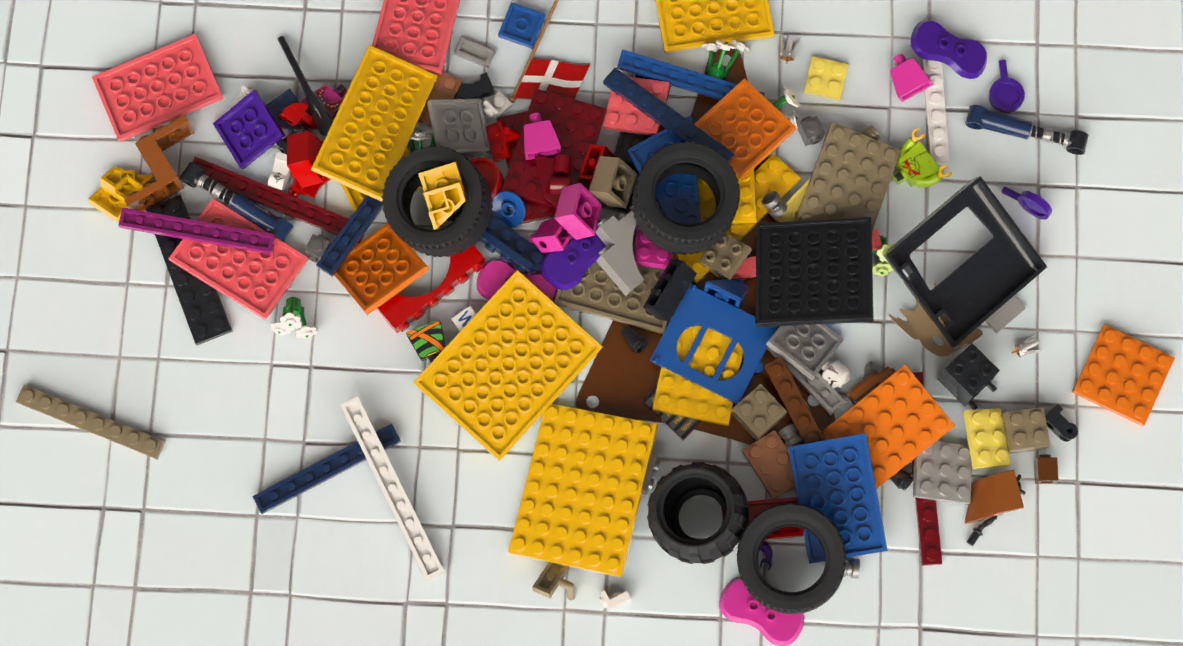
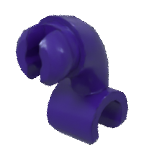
M765 541L760 548V551L765 555V558L760 562V568L764 562H767L769 564V571L772 567L773 552L771 546Z

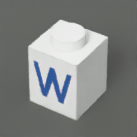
M469 306L451 318L458 332L478 313V310H473Z

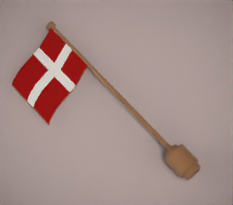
M559 0L554 1L512 96L508 98L511 103H515L516 99L532 100L535 88L572 99L576 98L590 64L575 65L555 60L533 59Z

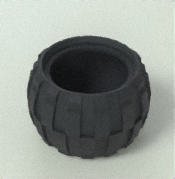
M692 462V464L684 466L681 464L673 468L665 477L662 476L656 483V488L650 494L647 504L648 525L655 541L667 554L689 564H708L715 562L716 559L723 556L726 557L734 551L733 548L738 544L742 532H744L749 521L747 497L741 485L725 469L717 465L705 464V462ZM697 495H706L714 498L720 504L723 511L721 527L716 533L705 539H695L684 533L679 523V513L682 505L688 499Z

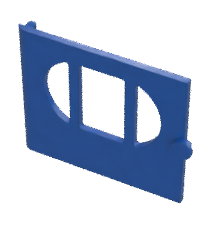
M690 285L650 361L738 404L753 374L760 373L763 370V364L760 361L768 347L766 343L774 335L777 327H756L755 316L698 289L696 285ZM701 325L702 327L684 362H681L676 349L680 335L692 326ZM708 328L732 340L712 378L688 366ZM736 344H739L744 355L742 368L734 377L719 381L718 379Z

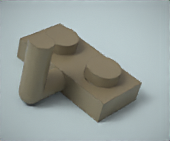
M548 562L532 586L533 591L551 598L557 587L561 586L566 588L567 598L574 600V584L563 579L570 569L569 566Z

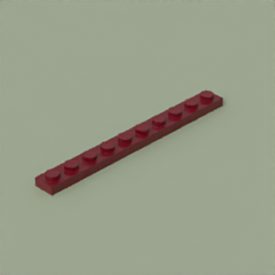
M194 157L192 163L205 171V175L210 180L222 184L231 193H240L255 203L334 235H338L349 220L346 217L198 157Z
M923 372L913 373L924 386ZM912 460V476L914 478V460ZM915 498L921 565H942L936 500Z

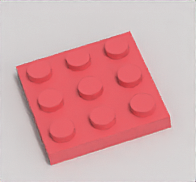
M629 77L666 104L670 88L669 82ZM611 90L603 123L604 129L649 136L659 133L661 125Z

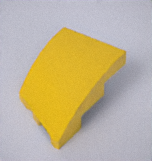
M457 162L418 173L434 230L466 201Z
M112 167L100 178L101 188L88 198V202L118 222L122 207L129 208L124 201L127 196L132 192L144 189L146 184L153 181L154 176L152 174H148V176L137 174L136 171Z

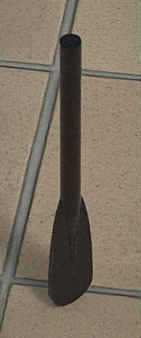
M280 36L278 42L306 95L314 122L320 134L327 136L333 120L319 97L311 90L285 37Z

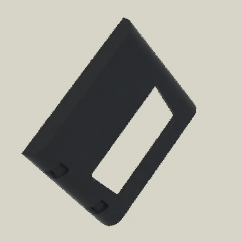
M981 176L974 178L883 254L951 347L957 346L1047 268V265ZM968 207L990 231L993 238L930 290L911 260L910 254L964 208ZM903 269L908 274V277H906V275L903 273ZM938 317L943 321V324L938 320Z

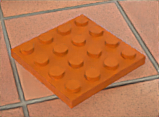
M745 78L694 124L735 154L729 165L733 167V171L741 180L797 130L796 126Z
M386 223L353 248L334 276L365 314L368 315L429 271V268L415 251Z
M1104 324L1072 393L1136 424L1144 426L1175 357Z

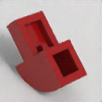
M293 103L282 109L278 115L279 118L291 126H296L300 122L312 131L317 129L311 113L305 112L309 106L304 103Z

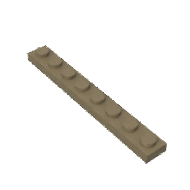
M23 385L16 400V403L156 460H158L165 441L27 385Z

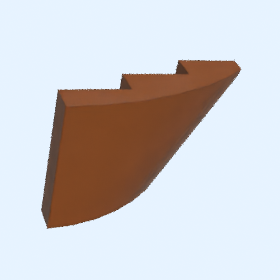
M1014 470L994 474L973 482L971 503L968 504L965 524L982 521L985 518L1003 515L1006 512L1024 508Z

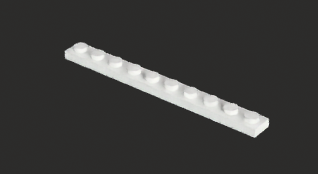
M358 396L341 404L340 406L426 581L443 573L444 570Z

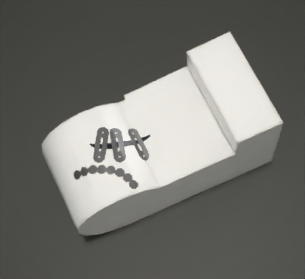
M277 152L272 173L268 180L269 187L280 191L285 190L291 176V171L287 167V154Z

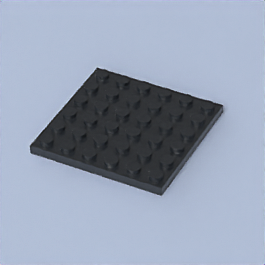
M872 217L756 224V327L874 322Z

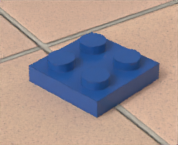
M511 2L498 37L533 49L546 14Z

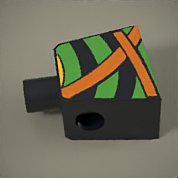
M440 320L406 332L407 338L421 361L429 359L431 364L446 347Z

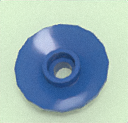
M505 191L500 192L493 198L492 214L510 228H515L522 223L525 218L526 209L520 196L514 192Z

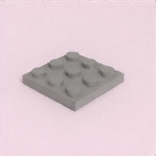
M481 99L429 100L427 102L437 147H448L462 154H489L491 152Z
M825 324L780 326L766 345L809 379L813 380L844 339Z
M936 441L914 459L913 497L970 504L972 462L969 446Z

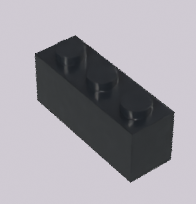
M670 259L643 308L656 319L669 322L697 273L684 261Z

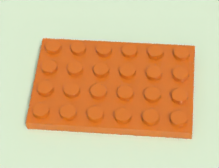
M904 365L824 429L822 433L826 440L866 433L876 488H878L953 429L955 424L907 365Z

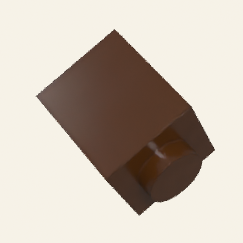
M1043 454L1034 460L1035 484H1055L1059 481L1057 457Z

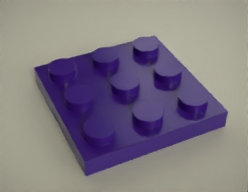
M257 90L250 92L213 123L241 169H245L286 136Z

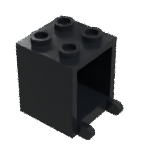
M971 343L943 370L937 380L964 406L968 404L973 410H976L978 406L972 400L986 386L992 392L997 390L991 381L1000 370Z

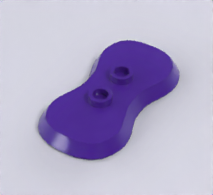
M931 20L920 21L913 29L910 41L911 47L915 54L922 59L942 62L966 79L978 78L983 73L987 64V52L978 41L956 37L939 23Z
M596 233L595 236L578 240L572 236L564 250L548 252L544 256L540 265L541 272L553 287L560 290L571 289L578 285L586 270L600 257L599 252L606 245Z

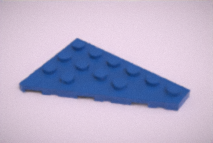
M691 116L686 117L692 123ZM664 129L631 147L626 153L637 171L640 172L645 162L656 151L665 148L667 145L671 146L673 143L684 142ZM679 173L663 179L655 188L656 202L663 213L677 223H700L697 176Z

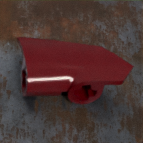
M535 155L544 198L557 208L562 188L571 186V157L568 155H556L554 158H547Z

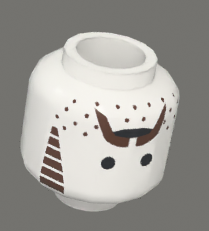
M829 360L822 367V377L832 388L839 387L841 389L851 378L849 376L850 370L839 360L833 362Z

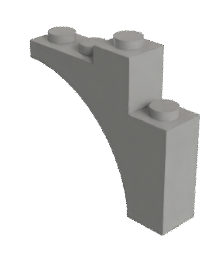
M633 206L630 207V213L626 214L624 212L617 219L615 216H612L609 220L605 217L597 224L599 228L595 232L606 245L599 252L600 257L596 262L625 296L645 280L638 270L633 255V234L637 225L636 219H634Z

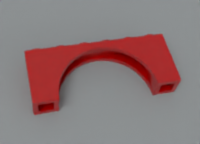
M474 245L460 254L450 255L448 273L443 282L432 292L417 297L396 294L376 308V310L396 333L403 332L409 328L413 320L423 317L428 308H434L438 305L443 296H449L453 293L458 284H464L473 272H479L484 267L485 257Z

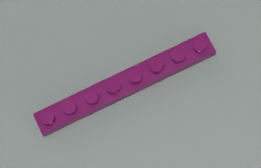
M123 207L118 225L119 228L266 254H272L275 234Z

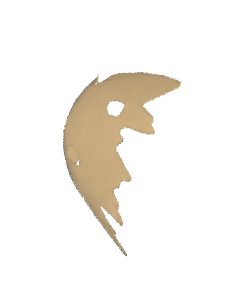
M918 302L915 312L908 309H899L911 325L899 317L896 319L891 314H888L911 338L919 339L925 349L939 357H947L970 345L983 335V331L976 328L958 344L959 347L953 349ZM938 317V320L943 324V321ZM937 336L943 341V345H937L932 337Z

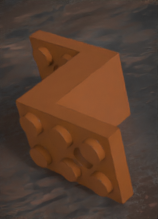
M185 115L175 117L168 125L158 127L154 133L149 136H142L135 143L157 181L146 184L144 189L138 192L130 193L124 200L129 209L146 211L145 208L160 203L184 189L163 151L195 133Z

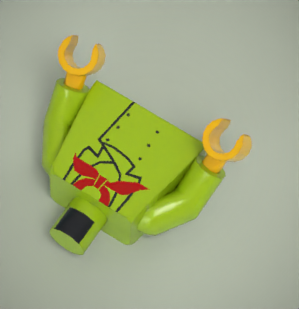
M920 128L913 130L912 137L900 149L901 152L896 164L898 172L892 175L897 185L906 180L910 187H932L941 181L943 177H950L952 175V172L944 174V170L949 166L943 165L939 168L922 143H917V140L925 137V133L917 137L916 133Z

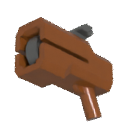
M870 361L864 367L863 380L847 391V398L852 404H857L893 375L896 370L894 368L890 369L887 366L879 373L872 368L873 362Z

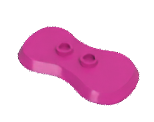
M502 259L487 261L477 277L476 286L478 293L483 298L490 300L517 270L512 264L506 263ZM526 273L522 274L554 303L558 289L553 287L544 278L542 273H532L530 276Z
M741 577L732 579L721 593L719 607L727 619L755 627L774 645L787 646L792 644L803 629V613L785 614L768 609L753 598L744 586Z

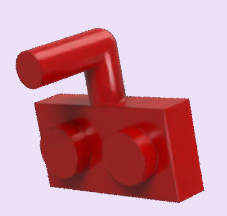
M502 120L485 126L493 162L497 163L512 157L509 141L518 138L520 133L506 127L505 122Z

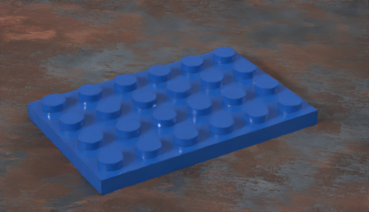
M867 434L788 447L798 504L815 508L832 521L842 536L846 558L888 551ZM803 529L809 564L826 561L825 551L820 541L811 532Z

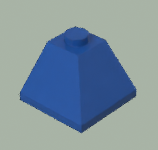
M721 279L707 281L704 292L740 308L749 287L740 279Z

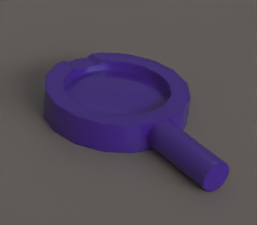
M1000 60L1001 79L993 83L989 90L988 98L995 110L1001 113H1011L1021 107L1025 99V92L1023 86L1018 81L1008 78L1006 60Z
M1007 187L1002 189V194L1017 200L1022 208L1034 217L1046 220L1051 215V206L1039 195L1030 191H1023L1020 194Z

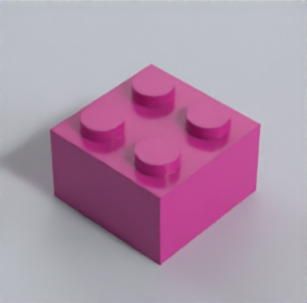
M581 183L563 187L554 219L576 240L595 236L602 204Z

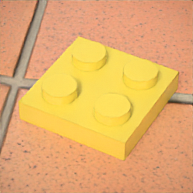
M812 56L804 93L840 101L848 64Z

